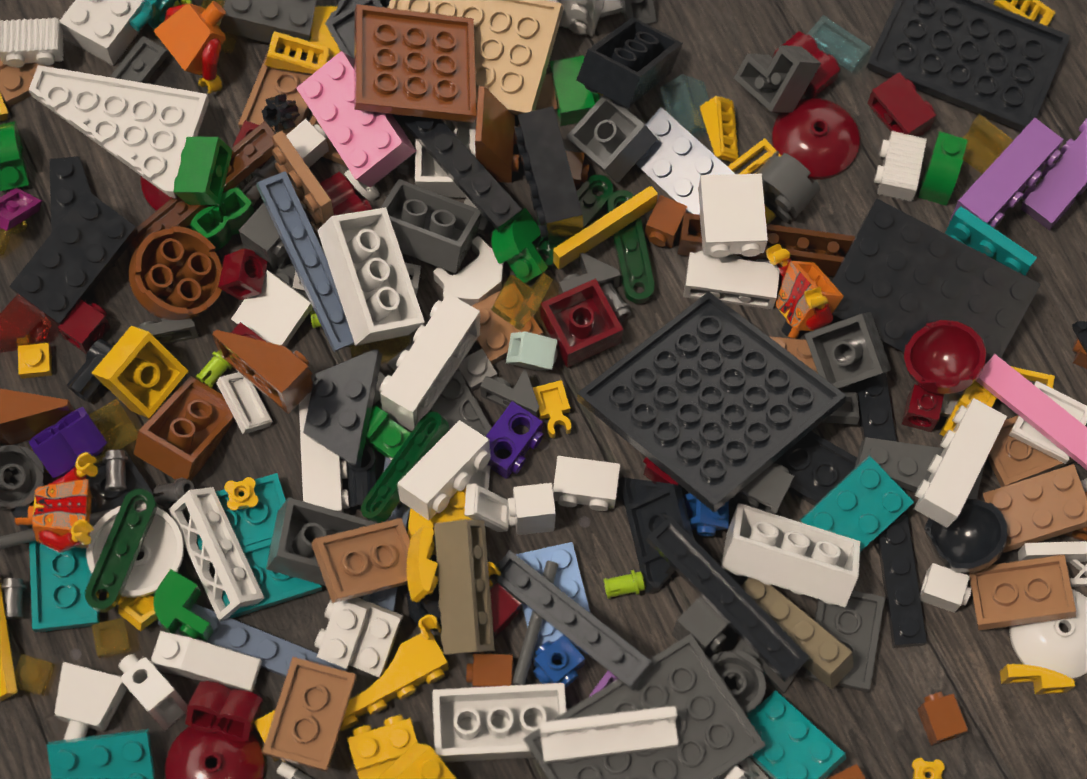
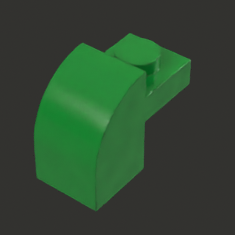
M16 121L0 124V191L30 184L22 156L24 149Z
M939 131L918 198L944 206L947 205L963 163L967 139Z
M526 208L522 210L523 215L500 232L494 229L491 239L493 253L497 262L501 264L506 261L521 284L548 269V266L532 244L540 235L538 225Z
M373 405L365 445L371 447L373 451H379L392 461L411 433L391 420L388 413Z
M172 569L166 574L155 592V614L167 633L174 634L179 626H181L179 631L185 636L193 639L199 637L207 642L214 632L211 624L190 611L202 593L197 584Z

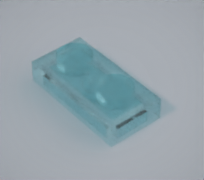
M824 15L807 34L814 38L819 50L832 55L840 65L850 72L854 71L870 49V46Z

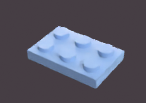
M573 542L516 554L541 575H543L546 561H553L559 564L553 584L590 613ZM521 602L528 628L532 610ZM544 619L535 649L547 641L554 643L562 636L559 631Z

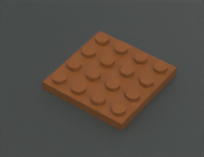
M356 4L354 110L474 123L477 116L474 18Z

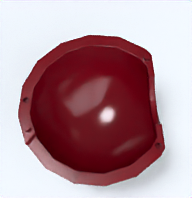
M949 320L927 323L925 327L912 336L907 345L905 344L904 361L910 377L924 390L936 394L957 393L969 388L982 373L986 358V349L982 338L971 327L958 321Z

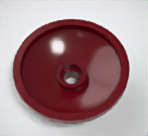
M810 98L800 100L793 112H781L772 130V146L774 149L779 151L781 156L784 153L789 154L810 171L808 179L822 180L841 174L853 163L859 150V130L852 116L838 104L824 99ZM820 127L823 131L817 132L814 128Z
M191 727L183 730L174 740L169 749L165 764L166 779H263L265 770L262 748L253 733L248 741L241 742L227 739L217 732L206 733ZM210 758L218 760L217 766L213 769L206 767V763Z

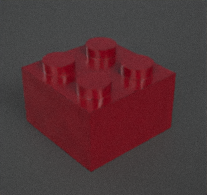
M596 278L541 302L540 318L550 337L557 339L556 348L567 368L622 343L623 328Z

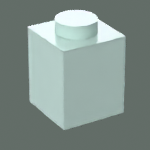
M526 331L511 333L506 363L536 371L552 370L558 354L556 349L557 339Z

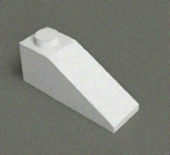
M160 631L151 659V663L164 673L200 681H213L227 687L253 692L262 663L260 659L190 637Z

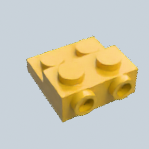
M397 715L384 720L385 726L372 730L371 725H365L352 731L353 736L348 737L347 740L359 779L379 778L410 747L417 743L410 718L404 720L402 715Z

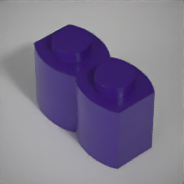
M80 407L63 417L55 425L38 433L29 441V444L50 475L55 478L57 476L63 477L76 467V460L82 453L86 452L94 457L99 455L107 441L84 407Z

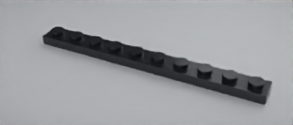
M886 372L854 383L855 392L858 395L862 440L867 437L896 441ZM906 509L877 536L893 648L924 646L927 643Z

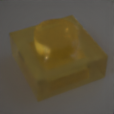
M124 617L91 625L99 659L131 651Z
M21 654L15 670L17 689L44 696L55 665L51 662Z

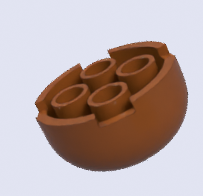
M172 226L170 229L152 232L135 250L129 265V283L137 301L149 313L166 320L192 319L205 312L222 292V289L218 288L222 266L214 251L215 246L202 234L185 227Z

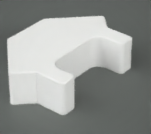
M480 236L472 240V251L478 257L457 274L450 275L440 267L433 271L434 280L444 290L443 299L449 293L472 306L502 289L504 262L501 264L497 262L493 249Z

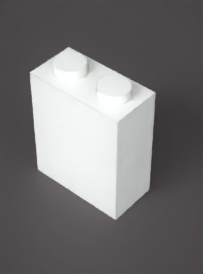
M762 174L701 175L698 197L703 255L722 258L729 254H742L746 257H752L764 253L768 239Z

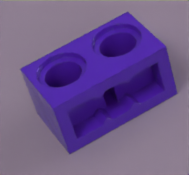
M512 401L485 436L489 439L491 455L487 466H490V469L505 479L512 472L517 474L526 461L524 455L530 448L534 450L543 439V421ZM518 425H524L529 431L526 434L519 435L513 431V428ZM500 449H506L511 455L506 459H499L495 456V453Z

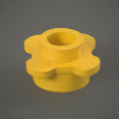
M246 477L243 481L239 482L230 480L225 484L224 489L229 496L227 506L230 510L237 511L238 509L253 508L258 504L259 499L254 492L256 482L253 478ZM241 491L244 492V496L242 497L239 496V492Z
M917 758L912 762V768L914 769L913 779H942V771H944L945 766L940 760L928 762L922 758ZM926 772H929L931 774L930 778H926Z

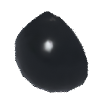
M966 499L959 516L948 528L931 518L928 519L925 525V532L933 549L945 566L954 572L975 573L989 568L1001 557L1007 543V523L1002 512L992 503H986L977 499Z

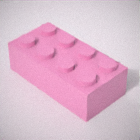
M343 51L338 53L297 87L298 92L357 181L372 187L416 152V149L392 114L354 110V58Z

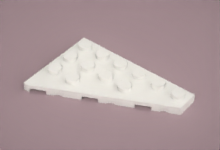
M38 65L29 88L32 97L166 195L172 198L177 197L173 191L174 180L178 174L181 162V152L184 149L186 138L197 137L209 103L207 94Z

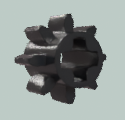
M286 94L276 95L265 100L267 105L261 110V113H263L264 121L270 126H274L275 132L296 127L294 121L300 116V113H298L295 100H287Z

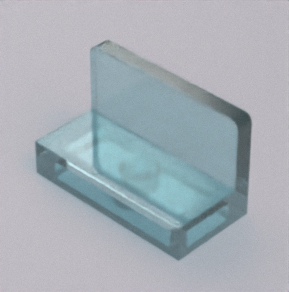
M682 74L662 86L661 92L666 112L691 134L697 131L707 133L699 107L709 101L704 82Z

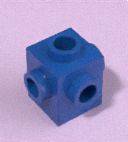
M692 494L683 495L691 529L696 530L697 535L714 536L716 531L729 528V501L717 511L712 512Z
M562 635L554 643L547 641L536 650L535 654L537 657L534 658V667L536 669L533 673L542 684L564 683V686L567 687L579 676L577 671L584 666L585 658L571 641Z

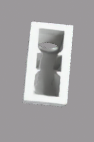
M130 654L121 660L119 668L124 674L120 680L165 731L187 713V704L146 657L139 661L134 654Z
M63 662L55 706V716L61 721L69 723L63 740L86 737L88 728L102 732L106 730L127 690L126 685L120 680L121 677Z

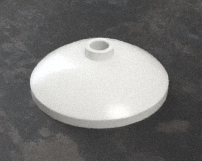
M139 504L136 507V511H144L146 504ZM121 506L112 509L100 518L94 526V531H91L89 535L92 540L89 548H86V558L91 573H93ZM158 507L140 551L144 552V557L141 560L135 561L122 592V597L135 598L155 593L169 570L172 569L178 572L184 555V542L181 531L174 519Z
M1072 589L1076 608V617L1009 626L1012 647L1024 665L1054 670L1072 679L1079 678L1087 673L1086 596ZM1059 623L1067 625V633L1059 629Z

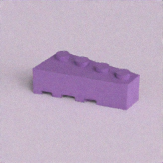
M1034 118L958 200L951 219L958 208L962 206L995 228L1003 219L1006 210L1009 207L1013 208L1024 195L1022 193L1027 186L1032 187L1043 174L1040 172L1046 164L1049 167L1052 166L1062 152L1058 149L1064 139L1037 118Z
M1087 119L1078 129L1081 132L1075 141L1070 138L1060 150L1062 157L1056 164L1053 163L1050 167L1047 165L1042 171L1043 179L1037 186H1029L1022 196L1024 201L1021 209L1048 230L1072 206L1077 194L1081 195L1087 189Z

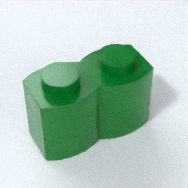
M238 187L230 189L222 194L220 205L209 206L197 213L191 221V227L194 231L206 237L215 246L214 251L216 252L230 241L232 235L239 234L240 228L255 213L252 202Z

